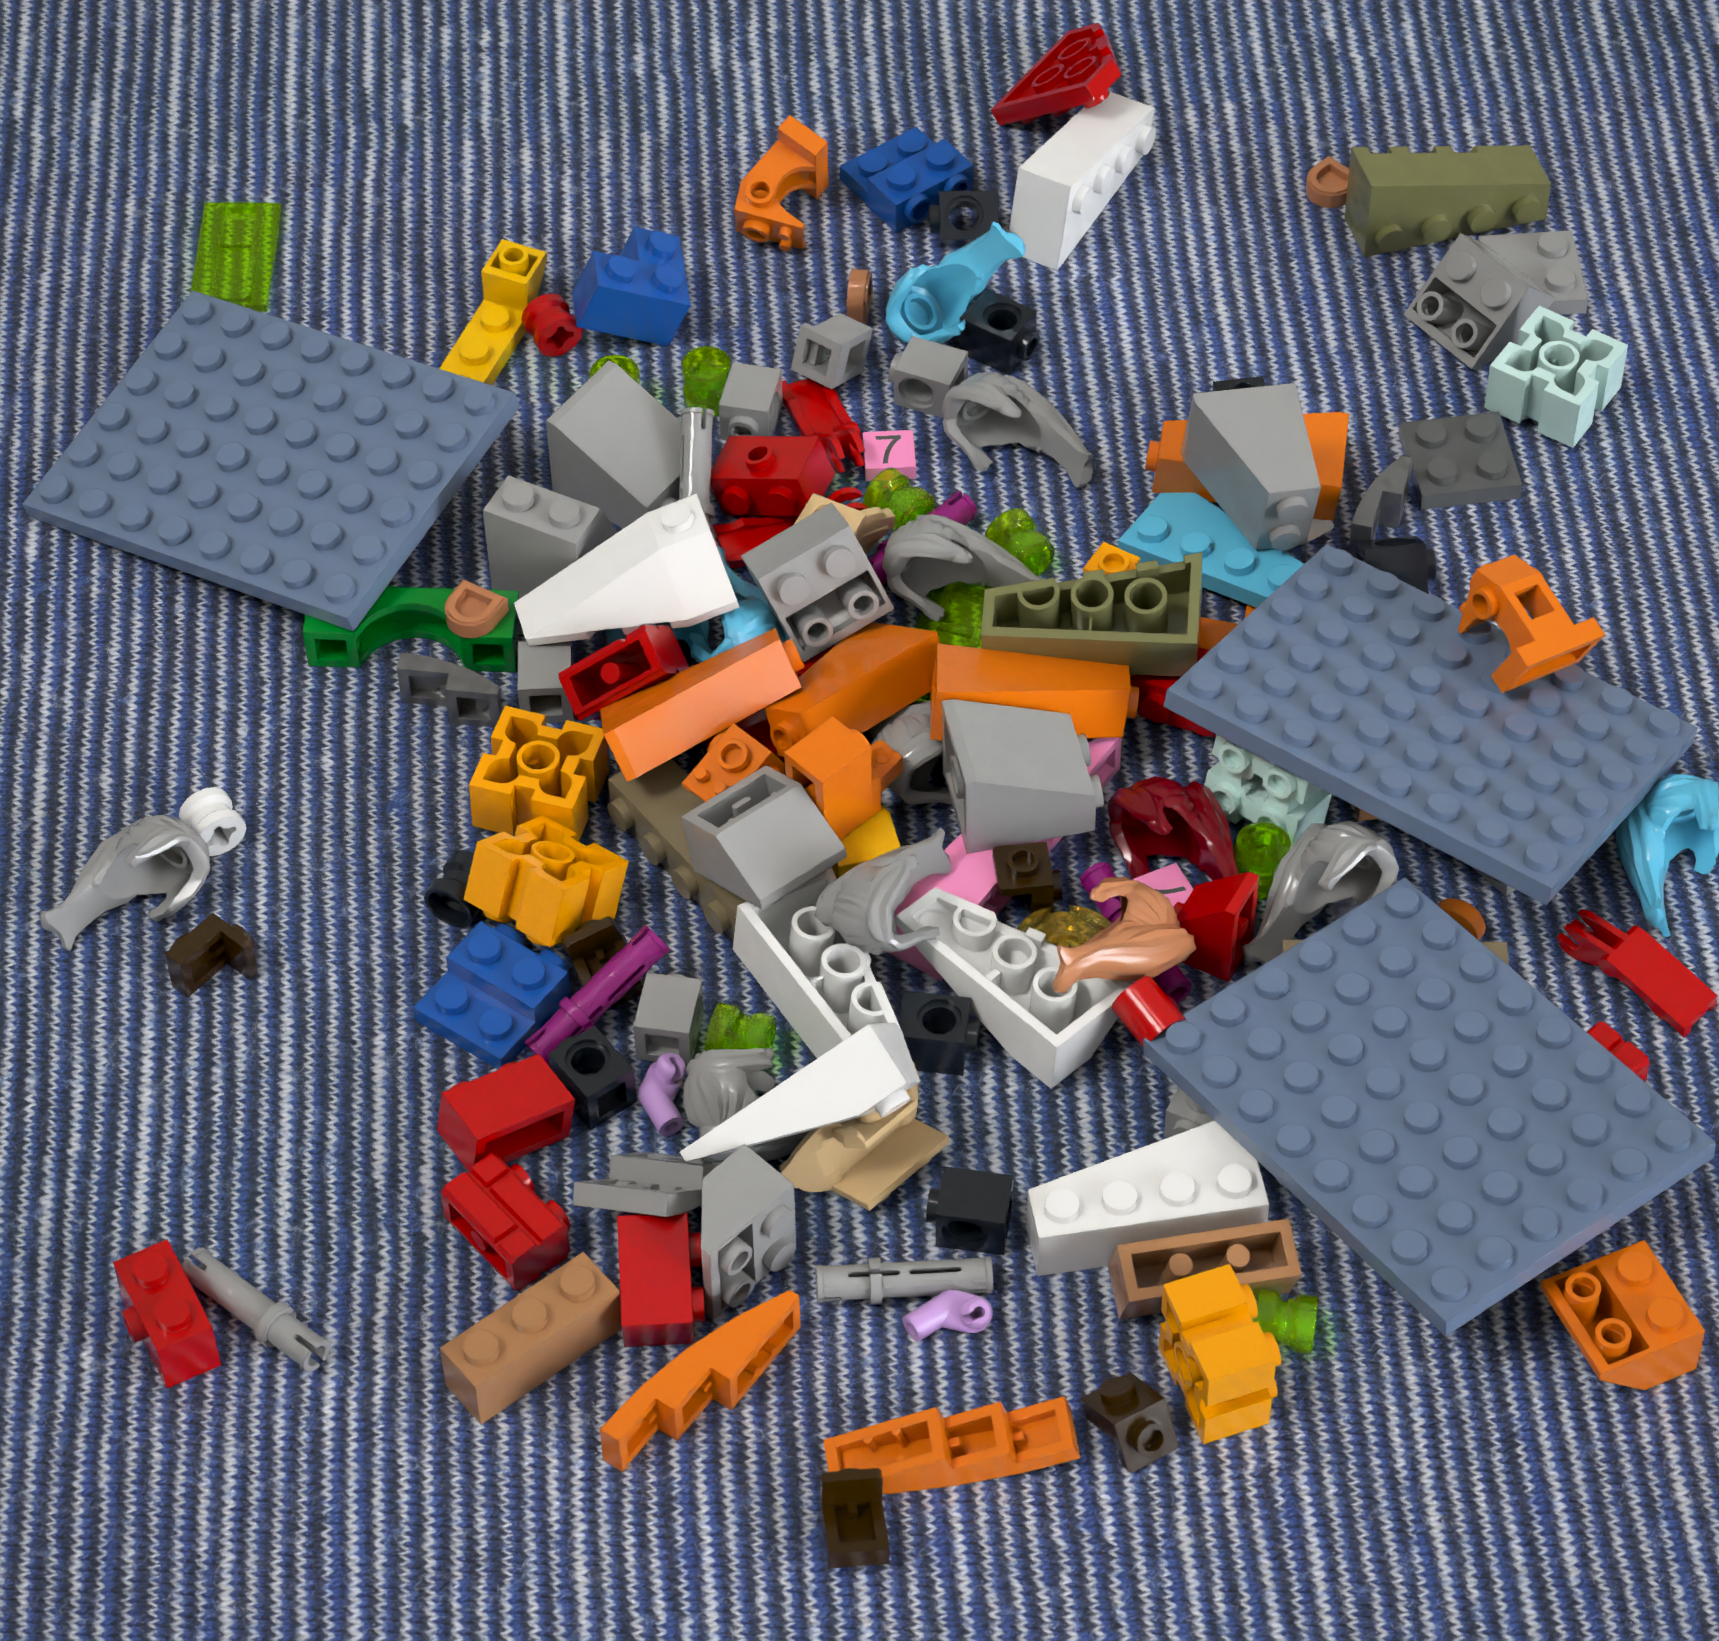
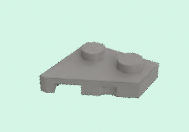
M1572 230L1479 236L1478 241L1487 244L1555 297L1548 310L1560 315L1586 313L1588 296Z

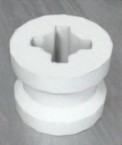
M211 787L195 792L186 799L180 808V820L194 829L207 843L209 856L221 855L230 851L239 844L246 832L245 821L237 811L232 810V801L221 788Z

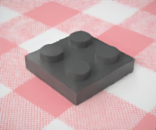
M1499 412L1400 423L1399 439L1404 456L1412 458L1410 477L1420 510L1520 499L1522 483Z

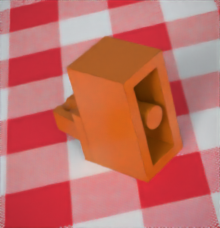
M833 716L784 752L786 776L803 786L840 841L882 810L881 793L903 772V757L897 751L891 749L881 739L870 745L861 732L856 729H848Z

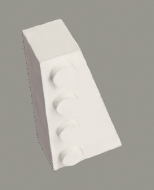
M1110 92L1109 96L1100 104L1089 109L1084 107L1018 168L1009 233H1016L1026 245L1023 258L1058 271L1141 157L1148 154L1151 150L1156 136V129L1152 127L1154 107Z
M832 867L827 869L822 875L812 878L791 891L779 902L769 905L763 910L748 901L737 905L733 951L816 1058H819L868 1024L896 1023L900 1028L881 982H876L870 968L871 958L869 953H863L856 946L849 945L838 931L832 927H826L814 916L816 902L820 893L827 885L837 879Z
M1212 1121L1028 1189L1027 1232L1038 1277L1106 1267L1116 1246L1120 1244L1267 1222L1269 1202L1258 1161L1216 1121Z

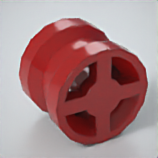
M551 293L539 296L527 305L522 314L523 327L533 336L536 347L543 355L554 357L565 354L574 348L581 339L582 328L577 327L576 317L570 313L568 304L560 295Z

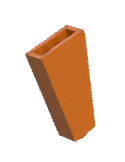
M1349 413L1303 414L1321 486L1313 519L1331 520L1333 522L1342 488ZM1187 420L1163 421L1160 441L1150 440L1145 470L1154 472L1152 493H1197L1207 501L1217 503L1182 459L1181 448Z
M871 622L842 639L799 677L801 688L765 707L770 725V737L777 749L778 756L784 757L786 750L832 716L848 729H856L863 733L931 692L937 643H940L937 631Z
M776 628L600 709L603 734L626 781L628 782L730 727L732 723L735 724L801 688L802 686L796 672L805 668L804 663L792 638L782 642Z
M937 643L930 694V740L942 741V701L950 699L1067 713L1071 715L1077 735L1085 734L1086 738H1123L1126 718L1135 719L1137 714L1139 687L1130 686V672L1127 665Z

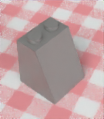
M608 361L546 420L553 491L601 508L611 523L623 529L644 514L679 501L682 422L622 368Z
M1295 383L1194 393L1181 448L1183 461L1255 550L1268 548L1289 550L1298 545H1305L1321 486Z
M508 475L483 509L492 589L519 591V598H522L618 532L601 508Z
M955 699L942 701L943 773L967 854L991 850L996 846L1024 844L1095 831L1096 808L1103 807L1104 805L1102 786L1098 775H1089L1087 766L1091 765L1088 741L1085 734H1076L1070 714Z

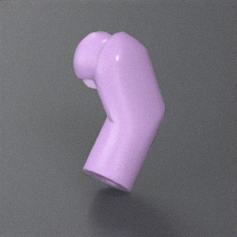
M664 1053L657 1059V1062L652 1063L638 1089V1098L659 1134L664 1137L677 1133L684 1125V1119L673 1100L682 1085V1077L686 1073V1064L680 1056L674 1053Z
M947 1290L903 1316L902 1321L910 1337L919 1342L940 1328L965 1333L983 1331L992 1320L993 1309L991 1304L982 1297L962 1291Z

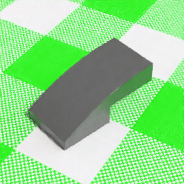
M1401 456L1390 464L1374 480L1362 497L1351 524L1348 553L1356 558L1355 541L1374 540L1378 525L1399 528L1409 490L1412 466L1411 457Z
M401 652L397 665V674L402 703L444 706L448 709L450 724L495 728L502 713L500 688L497 684L455 663Z

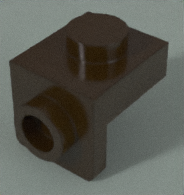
M1047 842L994 847L992 858L999 895L1013 896L1025 894L1031 927L1053 925V905L1063 901L1060 870L1051 869Z
M212 913L191 932L178 937L171 948L165 953L172 987L188 998L227 964L247 979H250L258 972L254 955L255 943L252 937L240 925L232 924L230 926Z
M612 917L587 921L579 925L573 933L561 939L564 950L573 961L583 986L628 943ZM641 978L608 1010L640 996L644 985L643 979Z
M1129 1372L1124 1376L1110 1378L1103 1382L1099 1389L1080 1398L1086 1419L1115 1441L1121 1464L1130 1473L1145 1467L1178 1448V1440L1165 1398Z
M847 1468L840 1471L825 1472L821 1475L820 1516L828 1569L889 1564L890 1547L882 1503L883 1478L881 1469Z

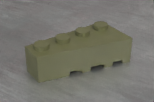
M1530 145L1474 146L1470 152H1454L1451 146H1434L1431 153H1410L1408 147H1389L1387 153H1370L1368 147H1351L1344 219L1363 257L1454 239L1460 233L1468 236L1544 220L1547 217L1551 182Z
M1202 552L1183 555V561L1163 565H1158L1157 560L1136 563V569L1104 575V570L1101 569L1083 572L1082 578L1057 583L1054 578L985 589L981 627L982 649L1127 665L1132 675L1181 677L1198 662L1202 599Z

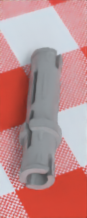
M689 407L681 410L679 500L697 494L709 523V520L714 518L715 513L714 505L710 504L714 411L707 408L704 409L702 414V407Z
M198 1248L190 1253L192 1257L201 1263L199 1267L189 1259H185L182 1268L189 1282L255 1331V1338L265 1347L278 1348L298 1363L300 1368L306 1372H312L320 1367L319 1363L310 1357L311 1352L323 1361L326 1360L331 1348L330 1341L323 1336H319L296 1319L297 1315L292 1307L285 1302L275 1303L213 1257L205 1248Z
M984 1256V1258L881 1263L880 1257H873L867 1259V1264L815 1265L817 1303H823V1301L869 1299L870 1305L882 1304L883 1298L937 1296L947 1290H957L970 1294H993L991 1256Z

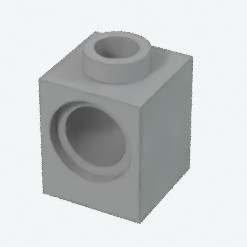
M912 336L902 354H895L889 368L888 380L894 383V404L944 418L942 405L946 393L953 386L960 385L962 381L968 378V351Z
M732 363L719 403L721 440H727L728 436H773L783 405L782 369Z
M646 973L633 1025L636 1059L657 1062V1059L662 1054L674 1053L684 1060L686 1066L693 1059L704 1015L702 979L688 978L675 973L667 975Z

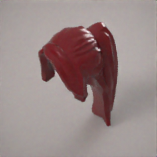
M1154 776L1138 781L1129 788L1118 789L1108 801L1107 810L1110 818V834L1125 861L1132 879L1151 872L1146 858L1149 855L1188 858L1191 864L1197 867L1199 871L1205 872L1212 881L1239 874L1235 845L1229 830L1228 820L1216 797L1207 786L1192 781L1188 786L1182 787L1179 782Z

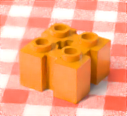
M505 706L491 735L492 755L483 753L469 783L472 826L499 833L505 831L513 836L517 825L544 815L576 832V841L579 842L589 819L588 801L596 803L609 773L608 742L603 734V728L566 720L561 730L546 726V715Z
M542 815L517 825L515 836L502 831L477 842L464 900L483 910L484 915L494 921L511 922L516 920L515 929L525 933L531 942L552 947L561 943L563 937L573 933L579 925L587 921L601 920L605 917L615 919L629 861L596 843L585 846L576 841V832Z
M1230 1264L1163 1284L1161 1311L1166 1322L1160 1323L1158 1349L1175 1385H1180L1186 1398L1185 1407L1202 1444L1269 1424L1272 1399L1278 1395L1274 1377L1275 1368L1281 1365V1355L1273 1334L1270 1331L1263 1333L1258 1321L1253 1322L1252 1320L1257 1318L1258 1308L1250 1286L1247 1283L1240 1285Z

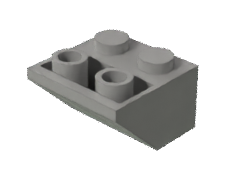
M1460 233L1403 315L1468 367L1477 371L1496 359L1509 342L1518 344L1519 330L1538 306L1548 309L1555 300V297L1487 244Z
M833 503L821 508L741 556L789 639L792 638L803 662L895 609L850 525Z
M767 765L681 817L693 870L762 910L769 905L779 902L791 891L812 878L822 875L828 868L847 857L844 845L803 786Z
M745 1144L702 1178L701 1255L706 1314L714 1320L727 1308H734L742 1304L751 1294L754 1285L769 1272H777L784 1268L792 1259L797 1249L794 1184Z

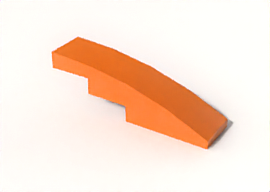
M788 1290L734 1317L685 1349L645 1382L600 1428L603 1460L623 1472L657 1430L678 1441L712 1399L732 1410L801 1328L799 1295Z
M1064 1396L1010 1412L1005 1410L1000 1401L943 1418L938 1408L934 1407L823 1440L828 1472L847 1468H879L883 1478L882 1494L958 1486L1021 1474L1080 1459L1071 1407Z

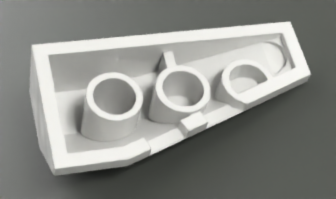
M697 494L644 514L514 602L528 646L590 639L596 631L622 628L625 635L642 627V625L670 622L672 629L690 627L740 608Z
M936 887L896 915L895 924L904 934L925 926L939 927L940 935L935 940L926 939L916 944L915 947L958 996L971 998V1011L1010 1056L1050 1089L1092 1057L1118 1018L1111 1009L1114 1000L1131 985L1127 981L1091 978L1078 980L1066 993L1054 992L1053 981L1061 962L1057 952L1058 946L1046 942L1045 933L1030 927L1025 933L997 921L995 912Z
M873 1023L866 1025L680 1151V1154L685 1162L702 1160L735 1151L743 1144L750 1147L866 1116L876 1111L881 1118L893 1113L911 1100L906 1091L920 1082L902 1031L896 1023Z

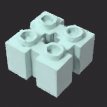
M1538 306L1520 328L1518 344L1509 342L1490 365L1484 408L1492 412H1499L1501 416L1519 424L1522 420L1531 418L1539 422L1537 432L1573 448L1592 425L1594 410L1603 411L1621 388L1628 345L1593 329L1587 336L1573 331V320Z
M1216 734L1212 755L1218 757L1219 762L1208 770L1204 785L1212 791L1228 820L1236 824L1243 817L1253 822L1254 835L1285 852H1288L1311 823L1324 824L1331 793Z

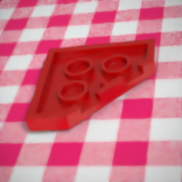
M1100 23L1067 31L990 110L1000 126L1020 121L1022 125L1028 124L1041 115L1049 113L1057 117L1068 112L1073 107L1081 105L1089 109L1100 104L1109 96L1108 88L1122 74L1109 38Z

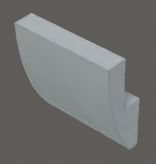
M652 1152L610 1155L609 1178L574 1182L573 1205L663 1217L682 1214L702 1205V1178L723 1161L702 1159L685 1162L682 1156Z

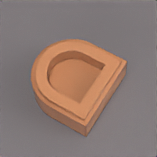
M1330 156L1314 166L1307 174L1306 195L1312 203L1324 208H1338L1346 205L1349 168Z
M852 268L847 291V316L867 325L873 297L872 273H870V270Z
M464 579L451 593L445 603L448 628L454 634L464 638H478L490 633L509 611L507 598Z

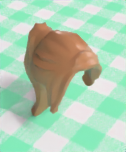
M1128 877L1105 878L1098 886L1091 890L1089 898L1103 903L1109 898L1120 896L1121 914L1111 925L1095 934L1082 945L1069 948L1058 944L1057 952L1061 963L1053 981V990L1058 993H1066L1078 980L1091 978L1127 982L1137 981L1145 976L1153 978L1187 960L1190 954L1196 950L1194 935L1188 934L1186 929L1180 928L1177 914L1169 898L1164 894Z

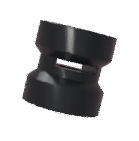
M465 850L455 851L451 854L443 867V878H437L433 881L424 896L426 906L432 914L441 921L455 927L469 926L479 913V908L464 900L474 853Z

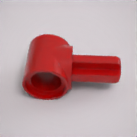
M1145 976L1131 984L1114 1000L1111 1009L1142 1047L1144 1038L1152 1042L1166 1028L1186 1019L1182 1015L1176 1001L1164 993L1151 976Z

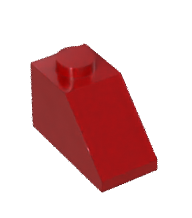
M1245 872L1198 884L1194 887L1185 903L1177 902L1173 908L1180 922V928H1184L1188 934L1194 935L1196 950L1182 963L1227 982L1231 980L1244 959L1241 945L1250 943L1254 938L1259 875Z

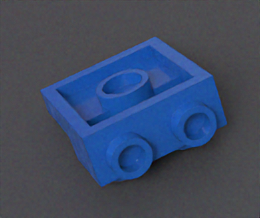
M918 127L839 166L840 181L895 233L915 223L922 222L929 217V204H939V191H973L974 165L946 139L934 143Z
M480 921L446 957L448 971L413 1007L415 1021L492 1067L499 1069L503 1065L512 1062L527 1046L524 1042L560 1009L558 1003L565 996L569 999L571 998L567 966L551 950L543 949L537 954L523 946L522 938L510 926L499 924L494 929Z

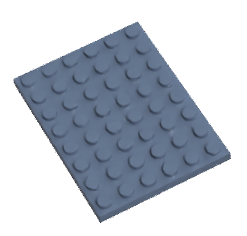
M192 291L22 505L30 518L354 631L508 424L520 405L514 392Z
M1328 544L1323 546L1169 687L1163 707L1545 905L1555 897L1691 747L1698 727L1680 719L1674 713L1661 710L1631 695L1627 690L1613 686L1583 671L1582 668L1575 664L1502 693L1491 677L1493 672L1511 654L1509 641L1502 630L1490 625L1486 621L1473 626L1468 632L1460 634L1458 627L1462 613L1459 609L1445 603L1438 596L1427 594L1399 580L1395 575L1381 571L1354 558L1347 551L1336 549Z
M1406 878L1398 881L1183 1014L1186 1018L1185 1020L1172 1024L1152 1042L1146 1038L1143 1039L1144 1055L1445 1337L1714 1158L1716 1142Z

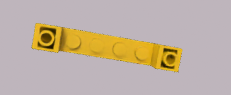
M504 239L501 240L481 271L484 300L439 369L493 385L526 333L522 325V314L527 305L538 296L547 262V252Z

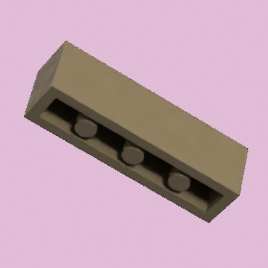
M670 759L628 782L622 771L608 779L610 803L607 805V809L617 828L623 832L628 830L639 841L645 857L653 865L660 864L671 875L677 891L685 899L692 898L703 909L710 926L719 934L724 932L734 941L737 905L747 901L693 870L681 817L705 802L682 787V782L688 775Z

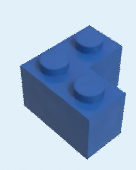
M634 227L620 255L593 251L572 291L577 327L669 347L691 306L680 237L661 231Z

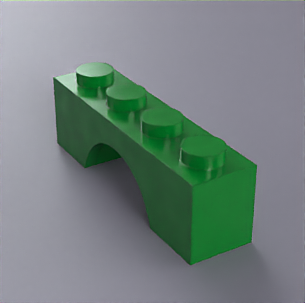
M387 586L354 631L305 615L303 638L308 666L360 668L374 651L387 643L404 638H425L437 641L450 648L457 655L462 666L472 671L516 672L518 641H521L522 627L514 602L520 599L519 591L489 589V591L508 599L509 611L490 633L478 638L460 637L448 628L445 603L455 589L443 587L411 588Z

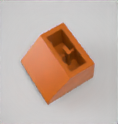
M1645 1240L1541 1281L1540 1288L1599 1380L1646 1390L1696 1369L1705 1330Z

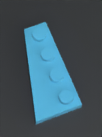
M1160 493L1118 540V548L1140 557V563L1154 560L1158 561V565L1183 561V555L1202 552V587L1256 608L1304 565L1284 550H1275L1273 548L1255 550L1223 510L1197 493Z

